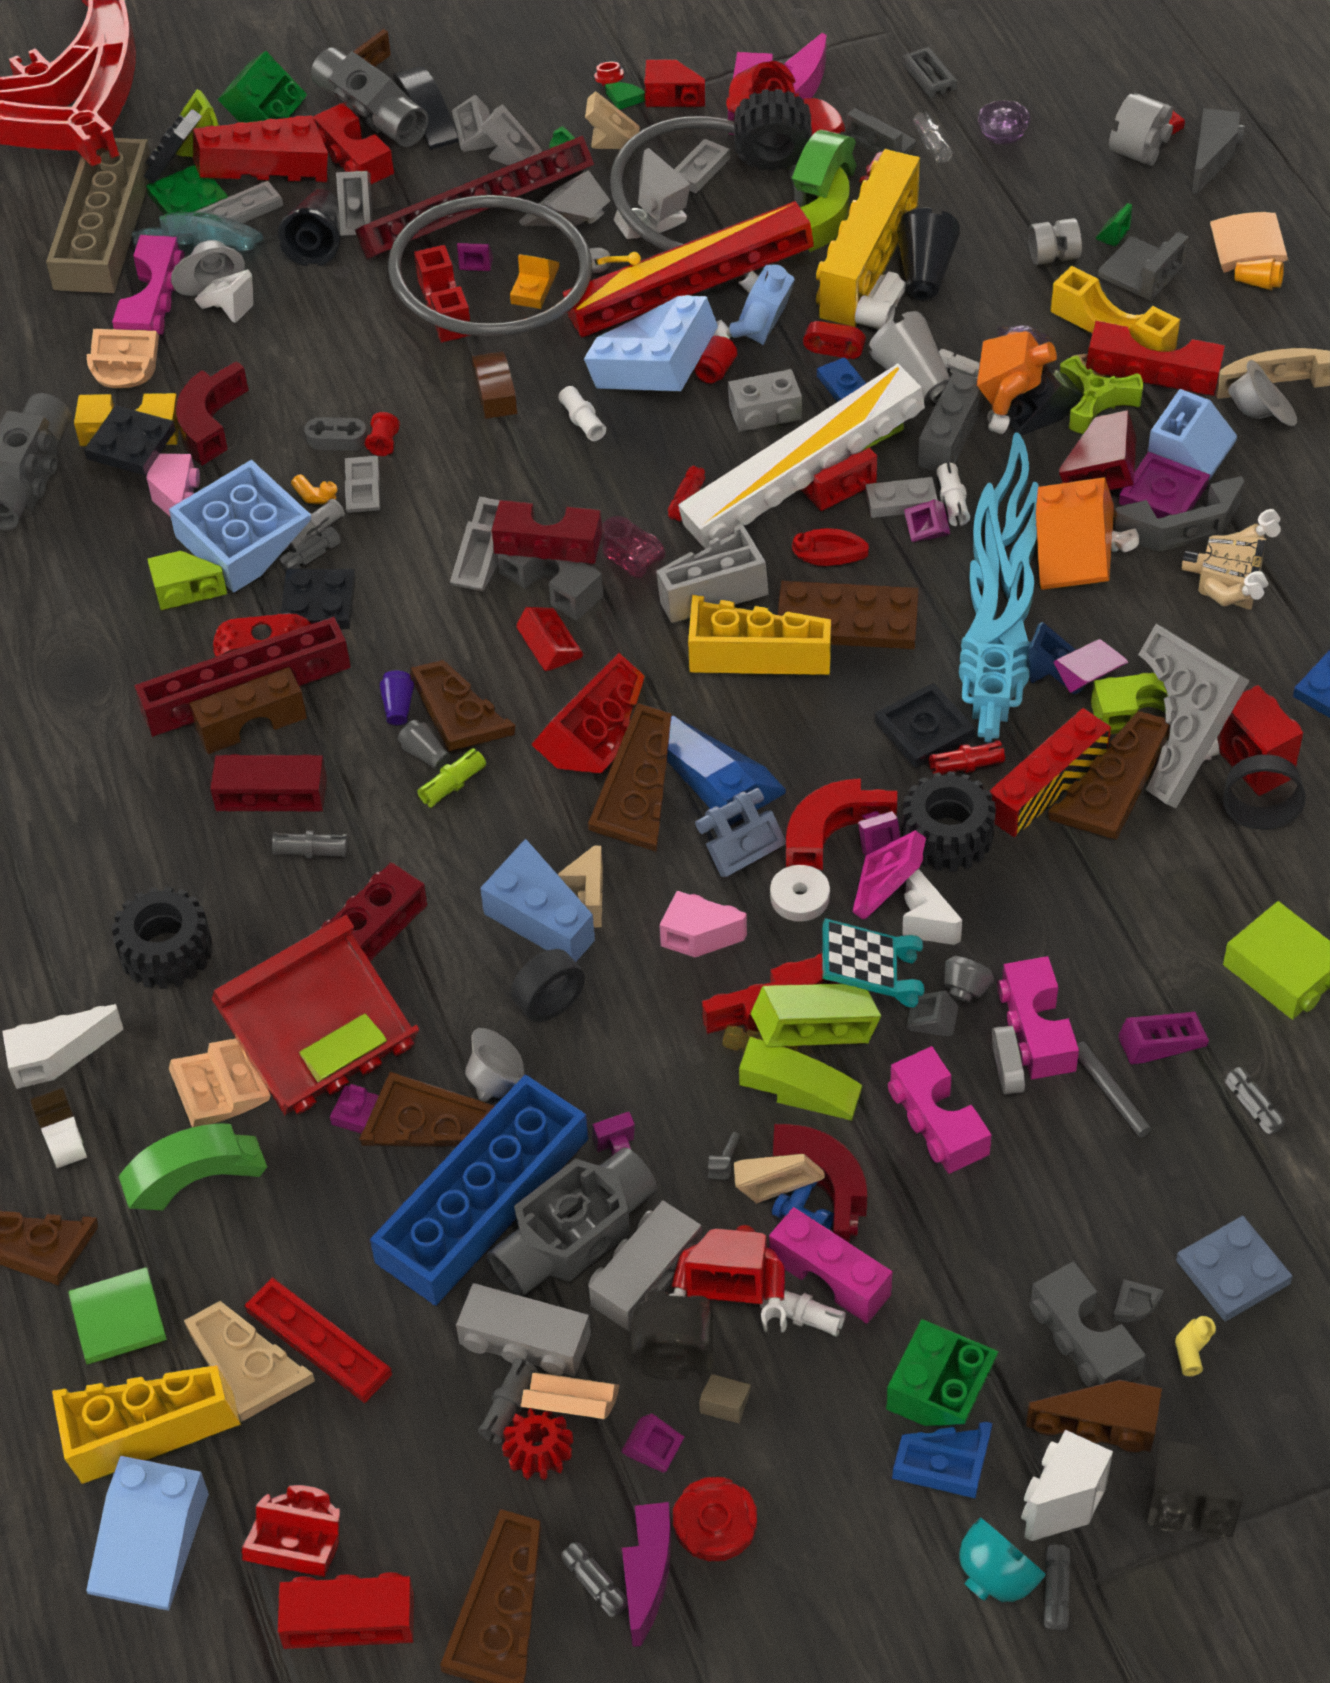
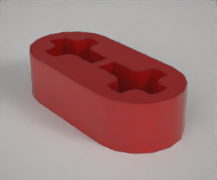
M822 321L811 322L807 326L803 337V344L809 351L834 357H845L846 359L858 358L862 354L866 342L864 333L858 328Z

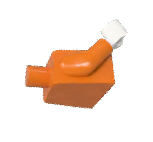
M1012 331L1006 336L983 341L977 386L992 405V410L987 415L988 429L1001 435L1004 434L1009 425V416H1006L1012 400L1041 383L1043 365L1057 359L1055 347L1051 342L1039 345L1032 334L1027 331Z

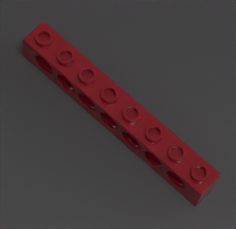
M582 135L355 229V233L366 259L390 250L403 228L418 215L434 206L459 198L480 195L518 197L594 165V162ZM489 208L470 209L446 215L422 228L410 241Z

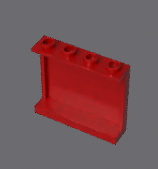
M347 915L220 986L213 993L212 1001L284 1116L293 1110L297 1115L305 1112L317 1103L315 1097L325 1091L332 1095L342 1090L345 1085L347 1086L350 1083L347 1078L360 1071L364 1076L382 1065L380 1059L393 1052L395 1056L406 1052L415 1045L413 1039H415L420 1030L417 1025L411 1027L352 934L354 926ZM366 1014L383 1033L387 1042L318 1083L299 1052L359 1016Z

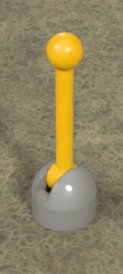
M596 247L589 249L592 257V273L605 272L609 269L611 263L629 262L632 265H637L641 259L637 252H632L628 256H610V253L604 248Z

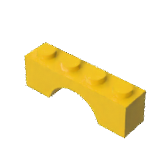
M1073 266L1053 283L1051 312L1091 333H1093L1095 321L1126 326L1133 339L1145 348L1160 352H1170L1176 349L1180 319L1154 306L1141 315L1123 312L1107 299L1101 289L1098 278Z

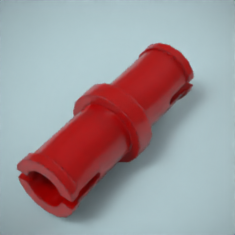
M999 740L973 747L969 744L961 745L959 750L936 755L931 754L929 756L930 769H936L932 771V774L940 772L941 775H945L947 772L964 771L966 774L972 773L978 767L1004 763V748L998 749V747H1002V743Z

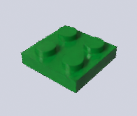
M195 165L146 185L148 196L175 229L188 224L186 215L228 198L213 178L200 177Z

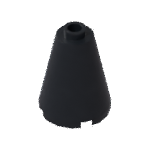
M326 189L312 191L281 220L278 227L279 245L289 259L304 266H308V263L320 266L326 264L335 256L340 245L338 200L332 192Z
M932 208L912 209L901 216L897 226L907 292L918 300H928L938 294L960 236L958 220L943 210L940 215L931 213Z

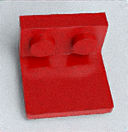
M870 448L858 454H853L844 461L821 470L818 474L814 475V480L801 490L820 511H823L865 490L866 484L876 483L877 455Z

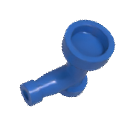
M817 1182L795 1189L791 1197L783 1193L780 1194L772 1208V1215L781 1219L795 1207L828 1230H831L834 1222V1213L826 1209H819L814 1213L803 1208L812 1188H815Z

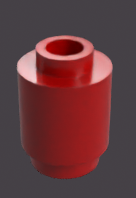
M713 336L695 366V373L698 378L706 383H715L717 380H721L737 357L736 346L727 337Z

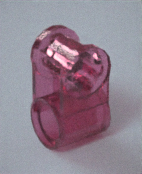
M614 516L608 518L603 523L602 545L604 555L624 568L631 576L635 578L643 577L646 574V569L655 561L659 562L665 558L666 553L661 542L655 536L646 533L631 523L627 518Z

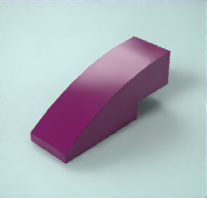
M669 1502L635 1506L639 1546L622 1548L633 1647L642 1646L654 1623L665 1592L671 1555Z

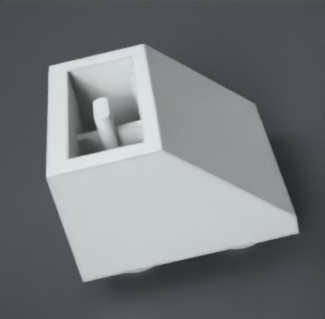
M1067 1430L1064 1431L1058 1444L1051 1441L1042 1460V1465L1045 1467L1040 1479L1037 1477L1032 1478L1024 1496V1501L1027 1502L1021 1519L1026 1521L1024 1538L1034 1541L1088 1525L1106 1490L1113 1451Z

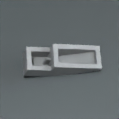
M479 496L472 522L468 521L451 576V585L478 591H484L498 565V556L494 554L491 530L499 500Z

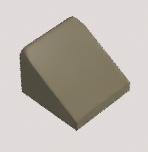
M712 1374L699 1400L700 1413L740 1424L751 1390V1384Z

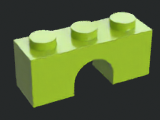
M1141 673L1139 675L1117 678L1108 677L1094 680L1091 705L1094 716L1111 726V735L1118 734L1139 709L1153 707L1166 714L1164 698L1168 694L1164 682L1159 680L1155 673Z

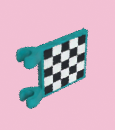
M825 918L823 922V979L892 996L907 1007H916L918 995L923 996L924 984L915 979L897 981L896 955L904 962H915L917 959L916 950L919 952L923 949L922 939L915 935L895 937Z

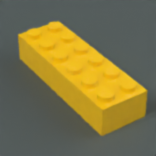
M884 149L879 160H874L868 181L864 180L862 182L858 200H853L851 203L848 219L846 221L842 220L836 241L832 240L829 244L825 262L821 261L818 265L816 280L820 281V287L816 295V304L820 305L819 318L856 327L855 313L860 298L863 295L869 296L880 275H883L899 243L897 226L901 216L918 207L920 157Z

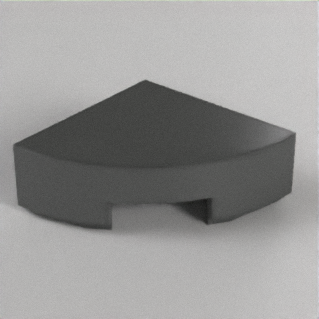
M1124 1279L1113 1321L1134 1322L1149 1316L1159 1306L1164 1290Z

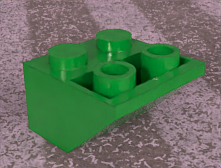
M265 50L245 66L217 100L238 122L248 123L265 121L267 119L289 118L307 94Z
M921 1319L887 1387L886 1410L923 1426L965 1424L998 1356V1351Z

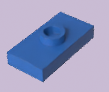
M845 357L817 368V378L837 402L867 384Z

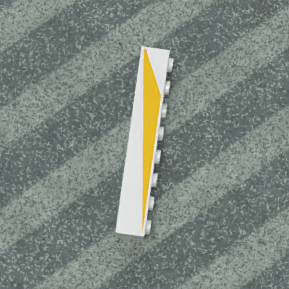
M897 363L678 504L684 526L705 549L709 548L708 542L716 537L720 541L734 532V527L740 524L747 525L751 523L757 516L771 507L779 505L794 492L807 487L814 480V475L818 474L821 470L830 468L844 461L849 456L861 452L876 439L889 434L893 428L907 419L915 417L925 408L922 387Z

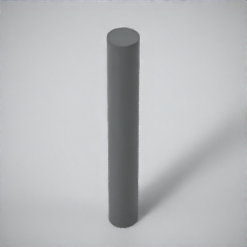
M1084 1041L1077 1044L1079 1061L1139 1138L1146 1136L1152 1129L1087 1044Z

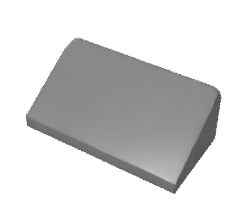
M473 95L452 110L460 147L463 152L491 148L497 145L481 127L490 116L488 107L476 95Z

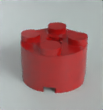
M772 60L770 62L758 63L740 72L733 78L729 88V97L726 100L727 108L731 113L735 114L736 108L740 106V102L744 98L750 99L749 95L753 93L760 94L762 90L767 89L769 91L781 89L784 93L790 91L794 93V97H797L799 92L795 93L793 86L796 80L791 71L778 61Z

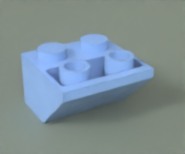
M1179 389L1151 429L1148 451L1210 474L1211 479L1236 442L1237 435L1210 400Z

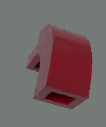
M237 361L211 377L205 371H200L188 381L178 397L176 415L182 441L187 452L201 466L228 450L224 428L213 418L214 414L226 404L249 391L245 369Z
M774 1124L773 1157L805 1154L824 1171L825 1178L819 1180L816 1185L828 1194L833 1203L834 1234L850 1243V1236H858V1217H867V1185L858 1161L841 1142L822 1131L801 1125Z

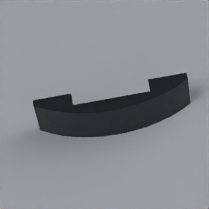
M423 66L393 73L397 86L428 114V127L423 137L429 149L433 150L458 143L459 139L452 118L430 73Z

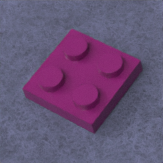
M1148 451L1134 472V485L1124 487L1120 493L1119 504L1124 506L1147 500L1157 519L1191 511L1208 486L1210 474Z

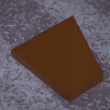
M385 29L381 30L352 52L376 67L391 55L388 31Z

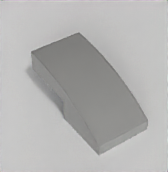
M378 456L345 458L346 512L380 510Z

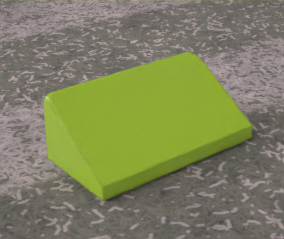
M363 1014L303 1049L299 1054L319 1083L387 1042V1039L370 1018Z

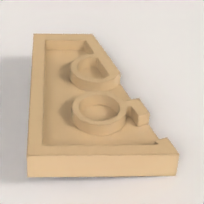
M221 1301L184 1320L188 1332L208 1366L217 1365L233 1390L241 1422L315 1382L312 1372L303 1365L300 1367L287 1357L284 1350L264 1339L256 1332L252 1325Z

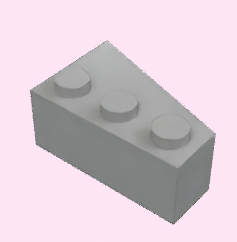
M743 524L734 527V534L720 541L716 537L709 541V548L694 555L692 552H689L656 571L660 603L671 623L690 618L692 594L704 596V602L719 604L720 600L738 604L769 595L766 562Z

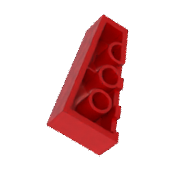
M312 115L284 119H267L265 121L248 123L239 122L230 125L206 126L193 129V161L200 177L240 179L242 174H250L256 177L257 180H269V175L288 176V181H300L301 176L315 177L316 182H327L328 152Z

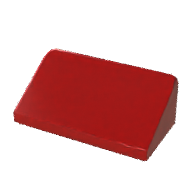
M525 608L517 623V629L545 671L556 669L582 658L584 655L554 608Z

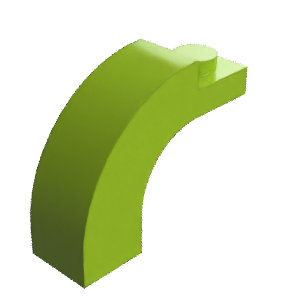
M841 167L838 168L826 198L817 196L818 198L815 201L800 207L811 223L814 247L808 249L809 252L821 248L838 236L842 220L846 221L849 217L850 186L847 175Z

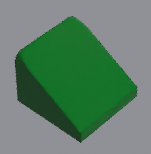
M1127 203L1110 218L1097 234L1096 240L1114 247L1118 245L1130 229L1132 204Z

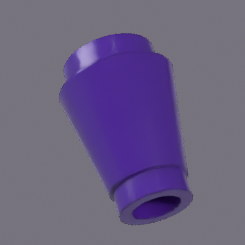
M399 670L389 671L383 675V680L379 683L386 721L391 725H403L408 721L414 682L407 672Z

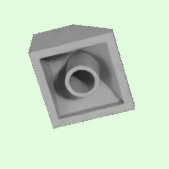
M588 170L556 187L538 204L556 211L574 226H577L586 220L591 224L604 214L602 208L610 202V199ZM528 213L519 220L522 226H554L548 221Z

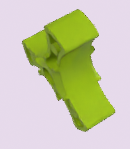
M1079 356L1070 357L1060 364V372L1066 374L1083 394L1080 399L1081 401L1071 409L1070 430L1084 434L1097 414L1107 408L1115 409V406L1119 405L1141 406L1143 381L1138 373L1124 378H1115V376L1110 378L1094 374L1092 369L1088 370L1082 364Z

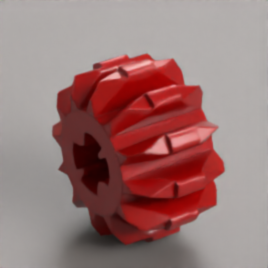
M533 1408L528 1410L527 1418L515 1414L513 1418L514 1426L505 1427L503 1432L506 1442L502 1445L503 1455L506 1458H510L509 1467L513 1472L522 1469L523 1477L527 1481L534 1472H539V1476L544 1481L548 1477L547 1470L549 1469L561 1474L563 1470L562 1461L571 1460L572 1448L570 1445L574 1442L572 1431L566 1429L567 1424L563 1416L553 1419L552 1411L547 1410L542 1415H537ZM542 1442V1445L534 1446L533 1443Z

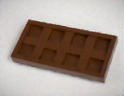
M781 580L778 615L783 616L786 612L831 619V645L915 649L919 588Z

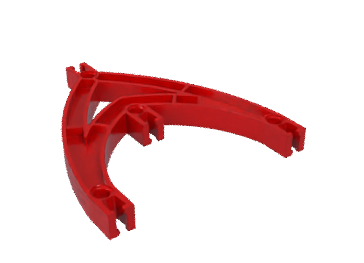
M81 0L88 7L85 21L72 43L51 63L37 49L28 51L31 64L27 66L20 64L22 60L19 56L9 59L13 76L0 77V144L36 149L77 151L91 167L101 163V157L96 154V150L100 148L107 150L111 159L119 156L112 127L127 100L136 64L135 38L124 0ZM76 100L72 107H67L69 104Z

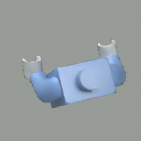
M765 265L759 276L754 271L744 274L746 278L738 283L749 295L739 321L732 322L729 328L722 320L717 321L718 328L713 336H723L729 339L731 336L733 338L746 336L764 345L788 303L795 278L788 274L780 265Z

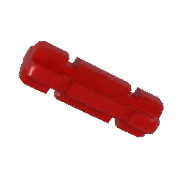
M693 465L688 468L685 474L686 477L683 478L673 497L674 499L668 507V517L670 519L682 521L678 504L700 490L699 487L702 486L705 480V470L702 467L698 468Z

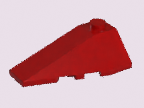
M618 653L550 721L531 745L557 769L602 773L616 757L630 723L632 709L637 704L645 676L624 656Z

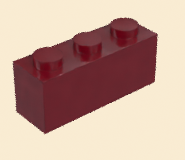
M215 755L210 788L215 810L323 812L327 782L323 755Z

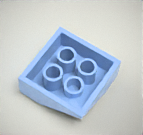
M677 296L651 311L598 336L584 357L596 389L681 391L718 328L707 296Z
M253 460L246 462L169 508L175 537L196 557L221 566L225 585L233 593L260 577L311 520V514Z

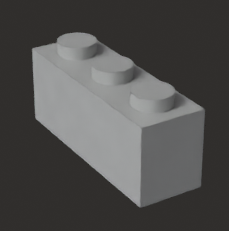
M663 1200L654 1211H647L641 1218L638 1229L629 1240L625 1238L619 1243L614 1251L613 1259L605 1268H598L592 1275L588 1284L591 1307L630 1332L672 1282L681 1252L702 1240L701 1224Z
M475 1283L471 1286L456 1324L459 1344L469 1351L478 1354L485 1352L502 1356L511 1363L515 1359H522L523 1363L527 1361L553 1375H562L564 1373L576 1376L591 1336L588 1314Z

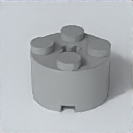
M1134 93V95H1128L1116 115L1115 120L1119 122L1117 132L1111 130L1109 149L1125 157L1153 166L1158 158L1161 143H1167L1171 137L1173 125L1169 124V120L1173 113V107L1141 94Z

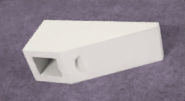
M116 1004L98 1006L88 1011L72 1015H60L50 1020L34 1024H22L13 1029L2 1031L8 1068L16 1089L55 1080L124 1030Z

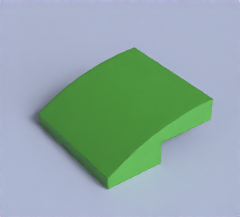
M147 1267L68 1291L87 1365L167 1340Z

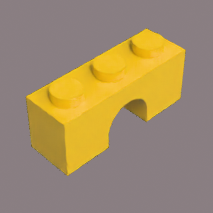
M176 393L144 394L142 404L136 411L174 421L176 431L166 445H177L180 428L176 415ZM111 394L79 395L74 426L80 446L88 445L113 409L114 404Z

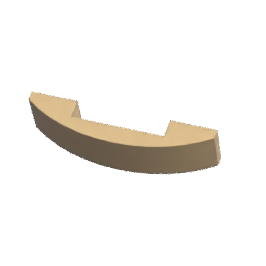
M1291 348L1266 351L1247 356L1227 365L1219 371L1216 396L1217 399L1231 397L1228 391L1230 385L1247 373V362L1250 360L1255 361L1263 369L1272 383L1311 379L1314 388L1330 386V351Z

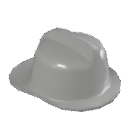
M207 240L198 244L190 256L182 259L175 266L171 274V283L174 289L182 295H199L213 280L244 271L245 262L242 255L235 249L229 248L217 240Z
M1250 360L1247 362V373L1232 383L1228 389L1238 409L1251 418L1262 419L1274 415L1288 426L1296 425L1297 416L1290 402L1268 379L1263 369L1255 361Z
M477 1028L472 1033V1053L466 1066L465 1075L475 1086L479 1101L486 1102L491 1097L502 1099L524 1076V1065L521 1055L506 1038L497 1032L487 1028Z

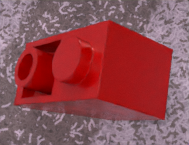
M646 60V107H705V79L677 60Z

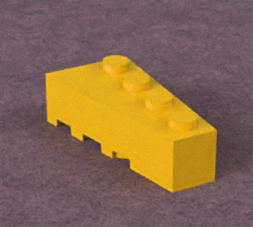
M692 594L688 639L689 671L695 673L830 675L831 619L786 612L783 616L772 614L765 607L755 606L753 611L735 608V602L720 600L719 604L704 602V596Z
M217 1365L165 1373L162 1379L145 1381L143 1377L127 1379V1384L105 1387L103 1383L87 1385L84 1391L69 1393L67 1389L52 1391L64 1458L82 1484L115 1472L120 1456L148 1460L241 1425L233 1390Z

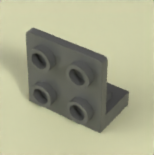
M1177 232L1168 242H1163L1160 248L1135 237H1129L1098 270V276L1152 301L1184 267L1188 236Z

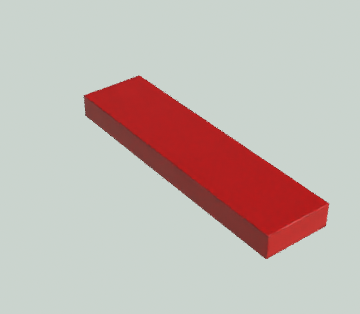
M273 1277L244 1305L248 1314L364 1404L393 1375L391 1368Z

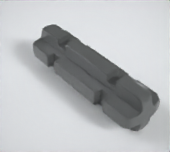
M328 527L319 533L320 537L315 535L295 547L293 553L291 551L285 553L279 558L281 568L285 572L287 569H300V564L305 566L326 553V548L331 550L341 542L338 532L333 527Z
M1237 1067L1227 1073L1226 1084L1234 1093H1239L1237 1098L1254 1119L1261 1120L1259 1125L1269 1135L1280 1131L1284 1127L1285 1118L1276 1108H1271L1273 1106L1272 1102L1254 1081H1249L1251 1076L1242 1067Z
M574 1542L564 1549L561 1554L563 1563L571 1572L575 1571V1577L596 1601L602 1603L601 1607L610 1617H616L628 1606L627 1597L618 1587L614 1588V1582L593 1558L587 1556L588 1552L579 1542Z
M1049 1545L1046 1553L1044 1625L1049 1630H1065L1069 1622V1608L1067 1607L1069 1603L1070 1569L1068 1568L1070 1564V1549L1065 1545Z

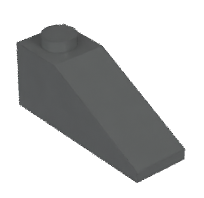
M1203 108L1192 193H1199L1234 157L1236 143L1242 144L1245 125H1239L1240 112Z

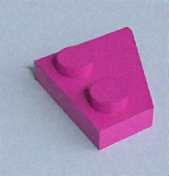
M915 830L866 855L852 911L863 920L866 919L920 868L923 861L926 837Z

